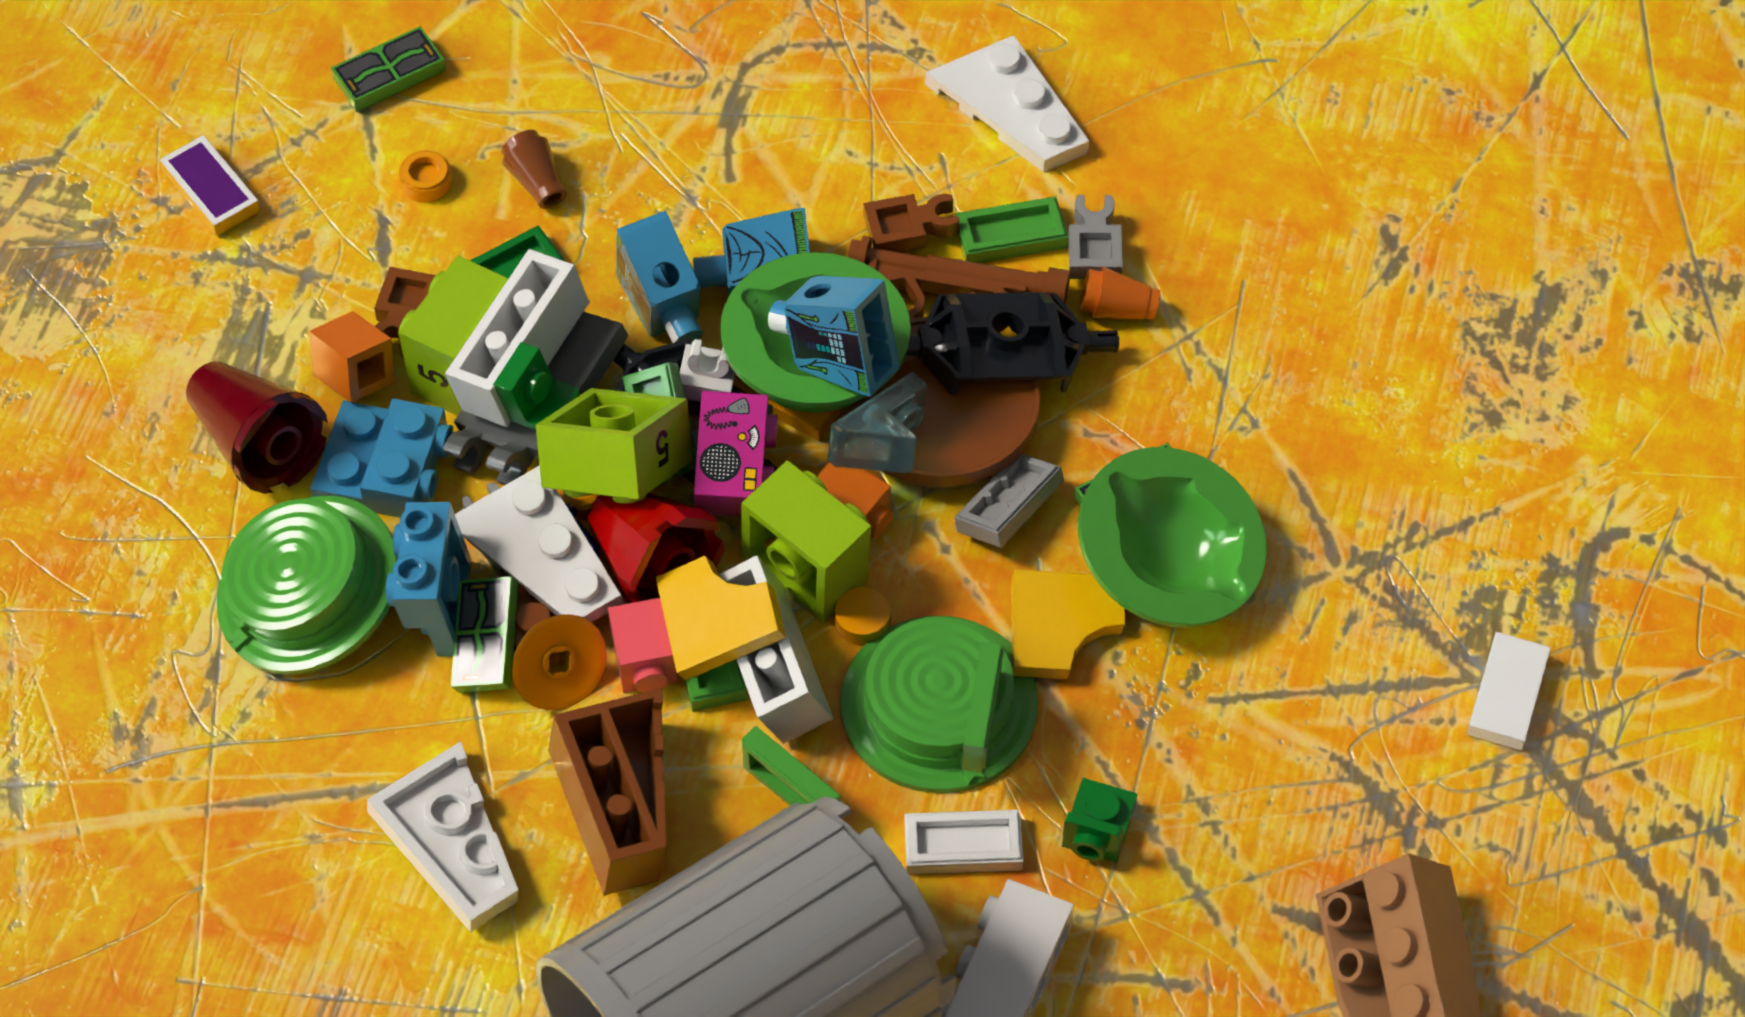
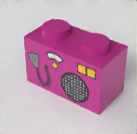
M715 391L701 392L694 507L704 509L710 515L742 517V502L774 473V466H763L765 447L776 448L778 415L767 414L768 395Z

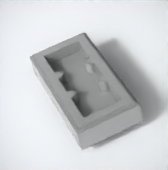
M1021 454L1011 465L997 473L954 517L957 532L1002 548L1064 482L1062 468Z

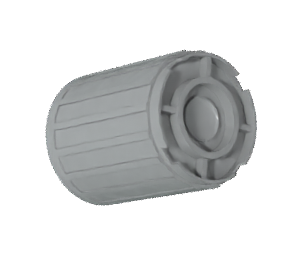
M821 797L808 804H798V802H795L553 949L536 962L537 983L549 1017H939L941 1009L954 999L956 982L952 974L941 979L937 960L949 952L928 905L908 872L872 827L858 834L849 826L843 818L852 813L851 808L831 797Z

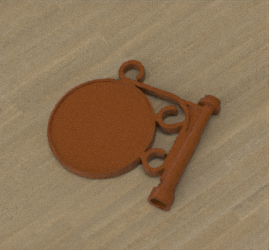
M863 236L861 240L852 239L848 251V257L869 265L883 274L897 290L906 291L915 305L911 310H908L911 326L910 334H917L918 327L924 326L928 318L923 317L925 307L923 292L934 294L1053 292L1066 305L1070 270L1049 267L1048 272L1038 271L1034 273L929 255L928 257L872 248V237ZM996 326L993 328L998 334L1002 335L999 332L1004 331L1008 326ZM912 355L905 357L899 370L884 386L878 389L871 397L867 396L850 406L840 409V416L851 444L867 462L878 470L898 480L915 485L955 487L989 478L1011 465L1023 453L1037 427L1040 391L1038 380L960 381L957 394L951 395L926 367L923 358Z

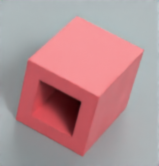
M660 598L608 607L611 638L623 693L636 690L647 692L663 688L667 684L677 683L678 674L675 668Z

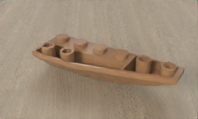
M1408 853L1316 894L1337 1003L1343 1017H1481L1476 980L1451 866Z

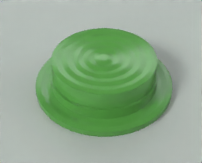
M810 252L792 254L777 258L756 268L733 289L725 303L721 316L720 332L723 351L731 368L744 383L761 395H768L769 399L781 406L796 411L812 413L842 409L867 396L800 370L794 362L789 335L773 332L769 328L768 315L771 306L777 300L787 301L810 278L815 276L882 279L885 281L900 366L906 357L910 343L911 326L908 309L896 287L883 274L863 262L831 253ZM895 373L882 386H884L895 375Z
M1150 447L1134 450L1117 457L1103 467L1083 496L1077 520L1079 543L1086 564L1093 577L1113 600L1142 619L1177 628H1193L1213 624L1236 612L1257 588L1264 572L1267 555L1266 536L1261 517L1245 489L1233 476L1214 462L1195 453L1176 448Z
M316 496L294 499L265 509L251 519L237 534L223 562L217 595V613L226 641L251 665L277 674L295 675L309 673L328 667L347 657L375 632L390 608L386 598V581L388 574L393 572V566L398 559L394 554L391 531L373 510L362 503L345 497Z
M925 616L906 620L889 627L880 637L868 641L853 658L844 677L840 707L843 727L850 744L858 756L873 771L892 783L915 791L953 793L972 789L990 782L1004 773L1019 759L1029 744L1035 729L1038 713V696L1033 677L1013 675L1012 645L1000 634L984 625L963 618ZM981 642L1001 644V649H1004L986 768L982 769V773L962 770V760Z

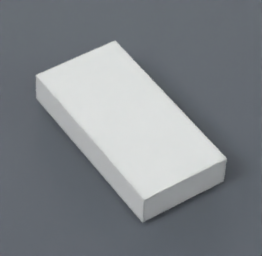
M1495 632L1466 735L1522 751L1551 647Z
M1020 810L904 814L906 870L909 875L1023 871Z

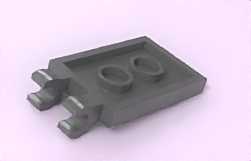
M583 312L548 365L553 379L577 387L581 394L590 388H596L629 336L623 324ZM461 410L454 421L459 431L453 432L443 446L444 453L458 457L453 464L454 468L469 474H474L478 470L484 454L490 445L496 446L490 453L486 466L500 472L496 481L504 486L524 475L534 459L539 460L536 430L512 421L508 427L463 410Z

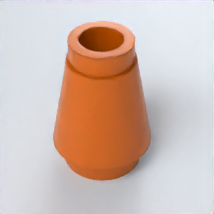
M1104 266L1101 271L1089 269L1083 285L1080 310L1091 312V318L1148 319L1154 321L1159 306L1161 290L1151 288L1149 285Z

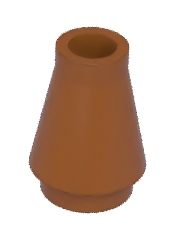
M525 130L515 134L504 143L501 149L504 156L503 166L529 192L541 209L551 208L559 204L566 197L567 192L561 183L547 138L539 136L536 130Z

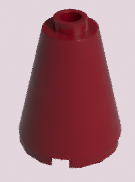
M219 361L204 364L191 376L186 388L188 403L236 477L250 490L263 494L274 493L269 489L270 487L285 483L290 487L298 483L315 466L325 449L327 440L321 434L322 419L327 423L328 421L327 414L313 398Z

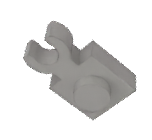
M1084 195L1076 197L1074 210L1076 224H1069L1068 232L1070 279H1085L1089 269L1101 271L1103 266L1122 274V226L1111 225L1115 206L1111 195H1105L1104 208L1098 212L1090 211L1085 207Z

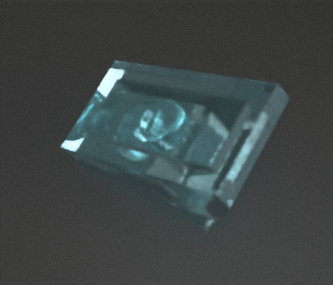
M911 372L831 424L827 460L836 467L901 473L912 471L917 439L912 432L919 426L924 417L927 384L915 373Z

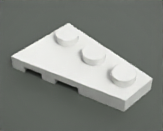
M1014 35L925 72V85L938 95L942 92L959 103V111L970 119L974 120L976 117L981 119L998 132V139L1042 172H1047L1088 154V138Z
M540 466L455 514L463 538L482 552L484 557L498 569H503L524 586L529 594L555 615H577L593 622L608 613V607L624 604L621 594L556 489L542 488Z
M461 741L367 799V812L470 932L518 902L516 882L497 833L492 830L484 809L483 797L478 784L474 783L468 768L467 756Z

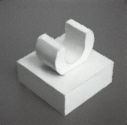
M695 339L692 344L685 345L680 368L685 398L701 402L702 391L731 393L735 372L726 359L723 347L722 350L702 347V340Z

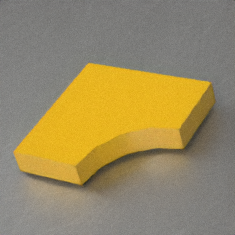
M706 556L656 577L676 672L684 680L691 679L786 638L775 589L767 582L749 586L727 583L720 578L714 563Z
M1013 570L1011 578V645L1014 676L1068 679L1072 660L1084 645L1101 636L1122 634L1125 626V608L1119 605L1102 589L1092 574Z

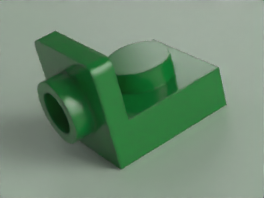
M520 342L493 383L510 420L536 430L537 423L581 395L577 387L553 379L540 349Z
M1082 778L1072 811L1067 813L1064 822L1062 847L1071 849L1076 855L1086 860L1101 861L1105 859L1117 863L1137 804L1138 793Z

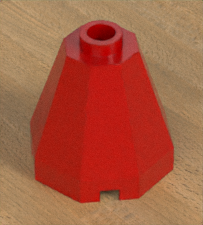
M647 493L643 500L634 503H618L613 501L612 496L598 495L587 517L595 541L599 545V549L627 604L660 598L656 582L657 576L703 556L712 561L717 568L725 552L723 541L715 535V531H720L718 522L704 509L655 494Z

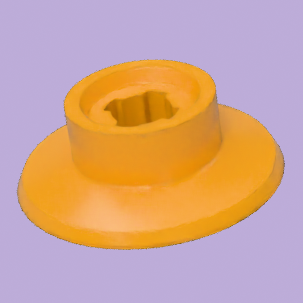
M571 614L552 616L533 626L521 639L513 659V681L521 697L532 706L543 710L566 709L585 699L595 689L605 670L607 651L601 632L589 620ZM553 652H559V660L555 664L553 662L549 663V656Z

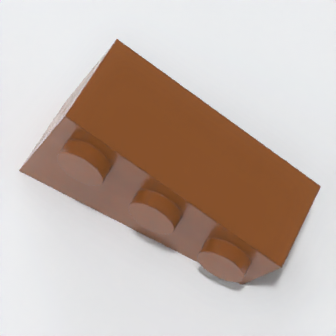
M663 688L553 716L548 752L604 896L659 881L666 851L665 782H663L664 734H662Z

